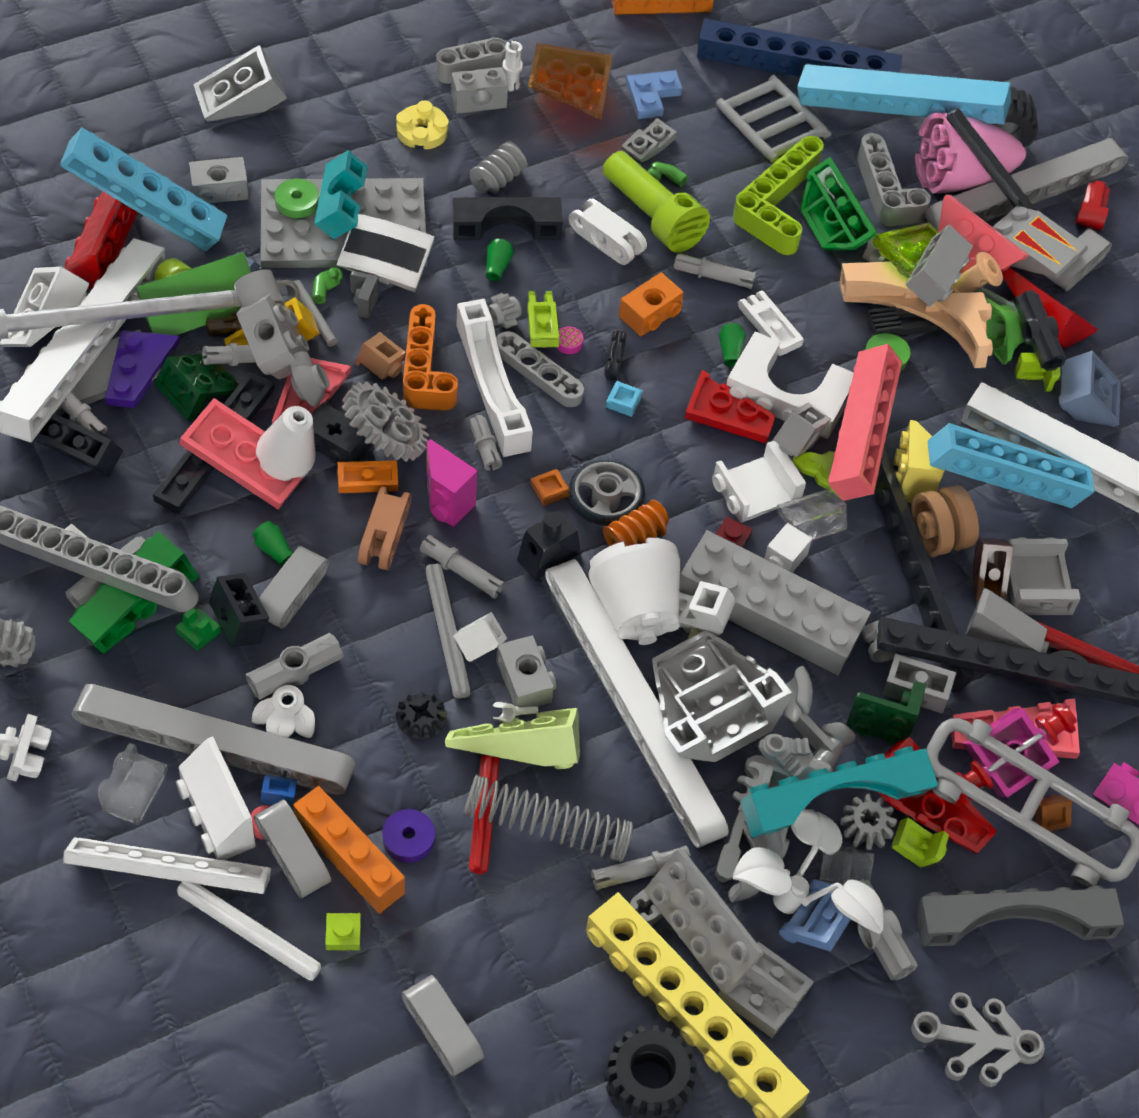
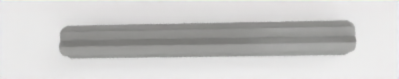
M438 563L429 564L426 567V577L453 696L456 699L466 698L470 695V686L462 651L453 637L457 630L442 566Z

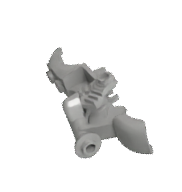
M804 666L798 667L794 673V678L786 684L793 697L785 708L784 713L785 718L793 724L804 739H792L782 737L779 734H770L761 739L758 748L763 756L754 755L747 758L745 763L746 776H740L737 779L738 783L744 784L747 788V793L745 794L737 791L733 793V798L738 802L750 794V788L768 783L769 788L779 786L778 781L788 777L798 776L800 781L808 779V773L819 769L827 768L828 773L833 772L832 767L837 762L843 748L848 747L855 740L856 735L845 724L835 722L825 724L820 729L810 719L808 713L812 705L813 689L809 674ZM809 743L817 751L815 756H813V753L809 747ZM740 804L738 808L739 813L733 825L729 842L722 847L715 871L718 881L727 882L733 878V873L741 853L738 845L742 832L752 849L756 847L767 848L783 858L790 839L785 838L788 827L778 832L751 838ZM739 881L738 884L732 886L728 896L731 902H738L754 896L760 890L748 883Z

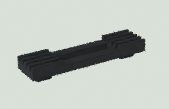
M895 306L869 310L867 316L874 335L883 333L902 335L942 329L929 320L902 324L899 321L900 319L919 316L901 308L896 309Z

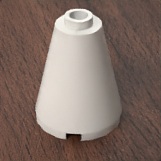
M292 406L286 409L258 440L256 457L258 456L262 470L271 477L282 481H290L291 478L306 476L313 467L316 457L313 418L311 413L303 407Z

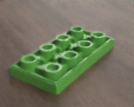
M241 252L135 288L139 300L235 290L234 283L244 275L251 273L245 253ZM242 306L146 317L151 333L178 335L205 326L206 319L231 316L232 312H238Z

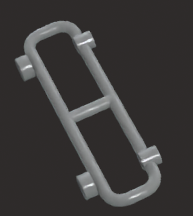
M951 718L942 722L936 729L926 750L934 774L939 778L937 781L938 786L932 790L937 796L950 803H956L961 793L975 800L1077 863L1071 877L1084 886H1096L1100 878L1109 882H1119L1127 878L1133 871L1139 859V829L1127 820L1130 814L1127 809L1117 804H1112L1110 809L990 736L992 727L984 721L975 719L973 724L960 718ZM951 732H961L971 742L987 748L1037 779L1020 813L940 764L938 760L939 751ZM1049 787L1096 815L1109 827L1120 830L1129 837V849L1118 868H1108L1032 821Z

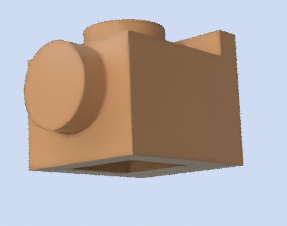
M379 332L363 343L355 364L358 366L363 364L382 380L387 376L395 378L403 369L401 363L406 352Z

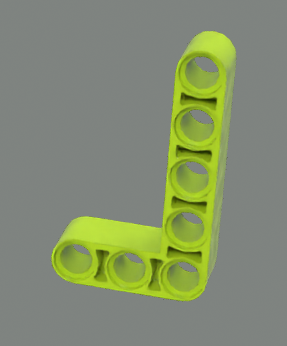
M815 136L802 138L736 197L733 221L783 255H792L798 250L802 226L798 221L775 207V205L807 178L808 171L820 164L824 146L822 140Z

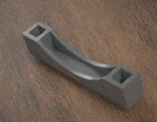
M1091 886L1085 890H1072L1070 887H1060L1053 891H1040L1036 888H1030L1022 892L1008 893L1007 890H994L988 894L963 891L957 895H943L940 892H932L922 896L915 909L921 947L952 946L979 926L996 920L1010 918L1034 919L1051 923L1068 930L1082 940L1115 939L1124 927L1116 888L1104 889L1102 886Z

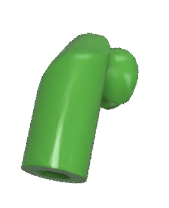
M655 162L651 164L652 167L648 170L655 179L660 180L661 176L664 175L680 187H683L688 181V176L673 165Z
M332 267L315 277L312 294L313 302L317 304L325 303L327 291L336 287L343 277L340 269Z

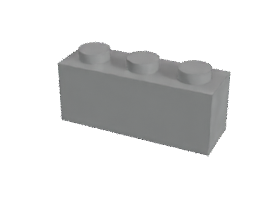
M950 224L947 225L931 239L905 285L929 307L938 300L943 302L952 293L953 289L951 286L960 278L961 273L959 271L969 262L970 258L968 255L973 245Z

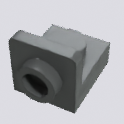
M351 271L350 288L351 292L355 293L354 304L358 305V317L369 319L379 296L378 276Z

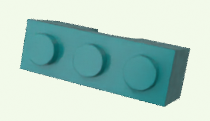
M349 150L326 163L314 222L320 230L333 239L357 227L358 214L360 213L361 206L350 197L355 191L365 185L368 165Z

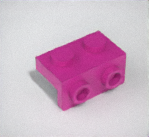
M1125 762L1121 766L1114 763L1093 795L1109 806L1117 804L1124 807L1130 812L1128 818L1139 825V779L1137 778L1139 772Z

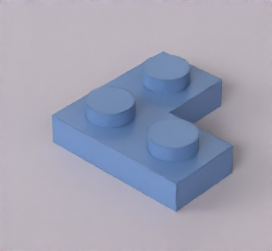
M676 70L627 75L626 85L637 119L663 117L664 109L660 98L681 96L682 86Z

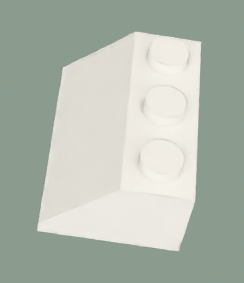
M210 737L178 767L181 779L176 781L182 799L189 798L192 807L188 808L194 825H201L205 834L201 835V839L207 853L214 852L216 859L226 860L255 848L252 817L214 737Z

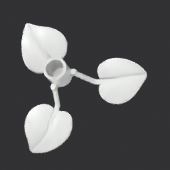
M803 809L795 823L791 825L792 831L800 841L812 845L809 854L796 875L790 877V871L784 869L782 858L770 849L756 847L746 852L734 870V880L743 881L762 892L774 895L773 902L783 913L793 914L801 904L807 907L811 901L833 892L831 899L844 915L875 933L880 934L883 930V907L881 900L873 889L862 882L847 880L843 886L839 883H834L808 896L809 883L802 876L817 850L820 849L826 854L834 855L842 845V835L838 826L828 816L820 812Z

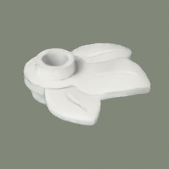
M293 685L279 687L271 698L260 701L252 714V723L266 724V732L286 738H289L294 731L306 738H311L314 733V713L309 707L304 705L302 692ZM287 695L294 698L290 705L282 703V699Z

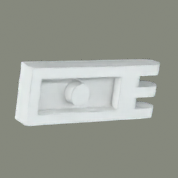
M764 291L757 292L756 296H748L747 300L741 299L738 301L740 310L761 334L781 342L778 351L779 356L803 345L804 338Z

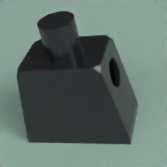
M561 511L547 513L543 520L525 531L517 561L535 581L545 575L546 569L565 563L581 553L578 530Z

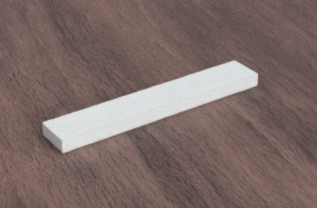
M77 837L73 838L65 850L63 863L260 894H264L271 876V868Z

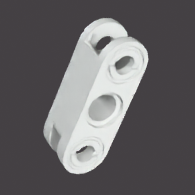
M589 199L584 202V212L574 210L569 214V223L576 233L621 265L631 262L634 259V255L641 254L647 247L646 239L638 229L595 199Z

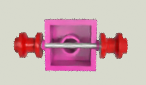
M1055 705L1052 707V716L1047 719L1039 716L1035 719L1037 729L1024 708H1014L990 724L992 731L989 735L1042 768L1049 770L1060 761L1045 740L1053 746L1059 742L1057 735L1063 731L1069 734L1076 731L1074 724L1077 720L1068 707L1061 708L1059 705ZM970 740L962 743L974 761L970 763V772L965 775L959 772L956 774L978 788L985 787L988 790L993 788L998 797L1008 798L1035 779L983 746L977 745ZM961 793V795H960L961 799L964 800L965 798H968L970 801H972V802L974 801V800L971 799L970 797H968V796H966L965 794Z

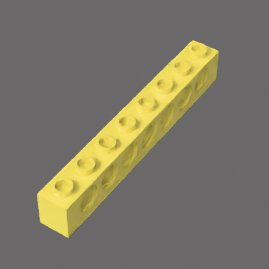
M619 892L588 916L586 931L590 941L596 947H602L610 955V960L616 969L620 972L625 971L633 979V985L641 995L645 997L648 995L656 1004L659 1014L666 1021H672L680 1029V1035L688 1045L696 1046L703 1053L707 1065L715 1072L720 1071L728 1080V1085L733 1093L739 1098L744 1097L753 1106L752 1109L757 1118H788L804 1104L810 1091ZM624 933L629 936L630 940L620 941L614 935ZM647 957L652 960L653 964L649 966L642 965L637 959ZM665 981L672 982L677 989L667 990L662 987L661 983ZM694 1006L700 1011V1014L690 1015L684 1008ZM718 1031L724 1036V1040L716 1041L709 1036L708 1032ZM741 1056L747 1060L749 1065L739 1066L733 1061L732 1057ZM761 1081L767 1082L771 1085L773 1091L764 1092L759 1089L757 1083Z

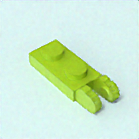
M528 291L527 314L530 347H559L556 302H553L552 291L545 292L544 302H536L535 291Z

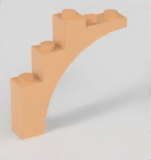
M907 261L842 264L840 289L844 302L895 306L897 309L901 308L923 317L941 327L956 339L969 355L974 368H986L988 356H991L993 351L992 340L987 339L986 323L987 320L991 319L992 309L991 304L986 302L983 292L953 293L952 291L943 302L938 300L929 307L905 285L912 274Z

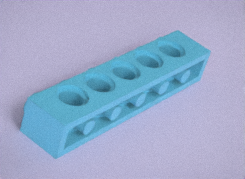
M82 127L69 141L59 166L205 252L219 241L227 214Z
M948 423L927 441L930 466L1069 508L1075 507L1095 492L1091 467Z

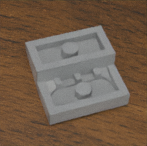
M758 942L757 945L763 951V956L730 993L724 995L720 990L718 996L726 1005L773 1038L801 1002L814 981Z

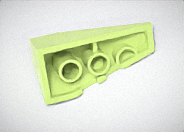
M578 708L536 713L537 718L527 722L516 717L512 722L501 723L497 728H493L492 724H482L449 731L445 739V746L545 767L554 766L556 769L570 768L574 763H578L580 756Z

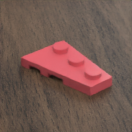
M311 358L313 365L319 364L325 371L330 387L324 390L320 403L316 407H312L306 400L303 401L298 397L291 383L292 374L289 375L274 413L272 424L286 409L292 406L303 407L312 415L323 402L326 404L348 378L351 374V366Z

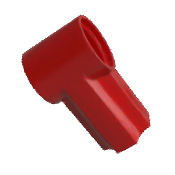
M1096 180L1093 183H1088L1084 200L1078 211L1076 225L1102 231L1109 208H1106L1110 189L1106 186L1105 182Z

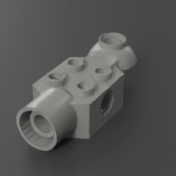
M258 270L244 275L234 283L235 291L242 305L237 312V317L257 366L264 374H271L277 379L285 378L292 374L291 383L298 397L303 401L306 400L312 407H316L323 398L324 390L330 387V383L323 368L319 364L313 365L307 352L309 350L308 343L299 334L296 327L299 323L295 313L285 305L271 270Z

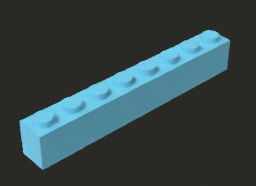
M805 64L797 86L800 105L927 117L932 113L948 114L953 109L959 108L964 116L973 117L989 124L1004 125L1011 103V86L1008 82Z

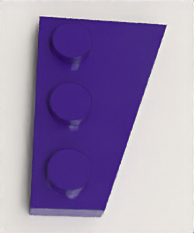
M122 330L105 395L106 405L136 408L152 385V379L159 369H162L171 351L176 350L180 344L179 336Z

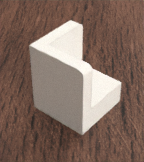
M492 612L461 628L453 635L469 662L497 648L498 644H502L507 639Z

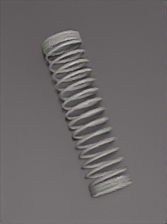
M475 775L464 809V815L474 816L484 786L478 819H482L495 787L488 819L489 823L492 822L505 791L498 824L499 826L502 825L515 794L509 822V829H511L525 797L519 832H522L529 811L536 798L529 835H532L546 801L539 837H543L550 815L556 805L555 817L549 838L550 842L553 840L561 816L566 808L564 826L559 842L561 845L577 809L570 848L573 847L581 822L587 813L580 851L583 850L589 830L597 816L590 853H593L599 833L607 819L600 856L604 855L608 839L617 822V831L610 859L619 862L623 861L633 830L632 822L624 820L620 825L618 817L610 826V816L608 814L604 816L600 823L599 812H595L590 820L588 808L583 811L579 819L580 808L578 805L573 808L569 816L570 806L568 802L563 805L559 813L560 803L558 799L552 803L548 812V796L544 797L538 809L539 794H534L528 805V790L523 792L517 805L518 787L513 789L507 801L508 784L502 787L497 798L498 781L492 784L486 797L488 778Z

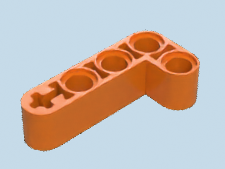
M420 304L414 306L410 312L403 376V400H406L407 406L414 409L450 410L457 404L458 380L450 373L432 372L436 314L431 306Z

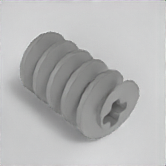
M506 141V143L492 152L491 155L487 156L484 161L477 164V167L470 170V180L477 191L484 194L487 192L495 194L499 191V188L506 186V182L512 181L514 176H518L520 171L525 170L528 163L519 147L511 141Z

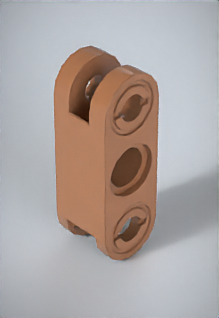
M380 488L361 541L358 564L368 566L372 556L379 557L378 567L380 569H390L409 513L411 493L404 492L401 497L388 495V488Z

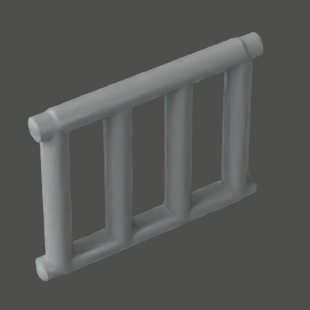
M772 75L768 82L727 100L720 98L715 103L720 111L771 163H775L779 156L784 155L806 136L823 137L824 139L831 136V132L805 105H800L799 99L775 75ZM773 90H776L782 96V98L742 116L733 109ZM790 105L798 112L758 132H755L748 125ZM805 121L813 128V130L774 148H771L764 141Z

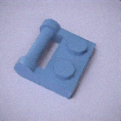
M814 879L809 884L808 896L832 884ZM833 892L811 901L807 907L801 904L790 922L784 923L779 934L790 943L798 941L831 952L851 919L834 905L831 899ZM818 903L817 907L815 908V910H814L813 913L811 914L812 910L814 909V907H815L816 904Z

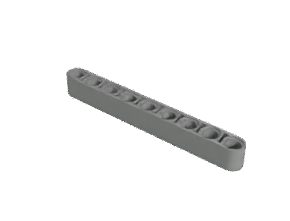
M1109 138L1014 173L1011 177L1030 202L1034 204L1113 174L1127 164L1129 157L1113 139ZM994 181L953 196L985 222L1008 214L1014 209V206ZM943 200L930 206L924 216L937 234Z
M0 505V544L178 612L189 611L197 604L198 592L181 572Z
M86 684L72 711L73 718L86 726L190 755L206 739L214 737L226 765L261 775L268 774L296 779L297 785L311 789L319 785L326 793L333 795L345 794L356 765L353 758L337 751L95 684Z

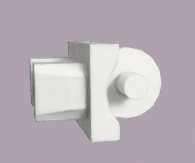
M27 715L25 724L21 727L19 738L15 736L17 730L13 727H7L6 733L0 734V759L8 760L10 753H14L7 775L9 780L17 781L19 775L37 778L41 771L44 757L27 753L28 748L31 746L45 751L52 730L36 725L37 716Z

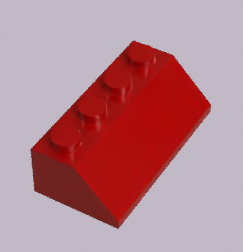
M102 191L100 197L95 198L91 216H87L85 219L84 231L81 237L78 236L76 238L72 256L66 259L65 269L88 282L87 289L92 290L95 282L106 273L108 266L119 257L139 212Z

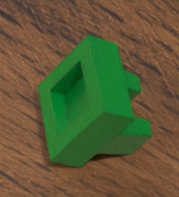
M192 608L184 613L182 622L175 627L176 633L197 651H200L221 633L220 625L199 608Z

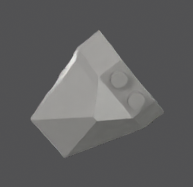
M707 630L652 658L660 700V710L664 723V733L680 758L716 762L770 733L793 697L792 692L775 671L770 668L768 670L756 664L755 659L749 655L745 657L735 651L734 646Z

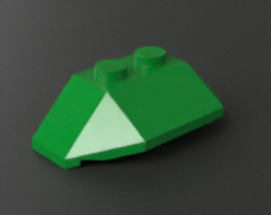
M831 157L808 171L801 212L824 250H855L878 235L874 224Z

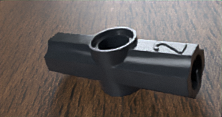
M1034 290L1025 291L1020 296H1017L1014 301L1023 323V340L1027 345L1032 344L1041 368H1044L1046 371H1054L1058 367L1063 366L1066 361L1065 354L1058 340L1057 321L1054 317H1048L1039 294H1036Z

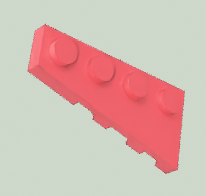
M1075 698L1064 700L1063 703L1058 704L1045 702L1038 703L1036 707L1024 708L1037 729L1035 719L1039 716L1044 719L1052 716V707L1055 705H1059L1061 708L1068 707L1077 720ZM1008 707L1006 711L999 712L985 710L955 714L952 718H960L973 724L975 719H979L990 725L1012 709L1021 707ZM1077 722L1074 724L1076 731L1072 734L1063 731L1057 735L1059 742L1053 746L1045 740L1056 757L1077 759L1079 756ZM959 731L951 732L952 748L965 749L962 743L968 740L966 735Z

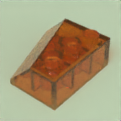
M536 43L528 87L602 120L613 55Z

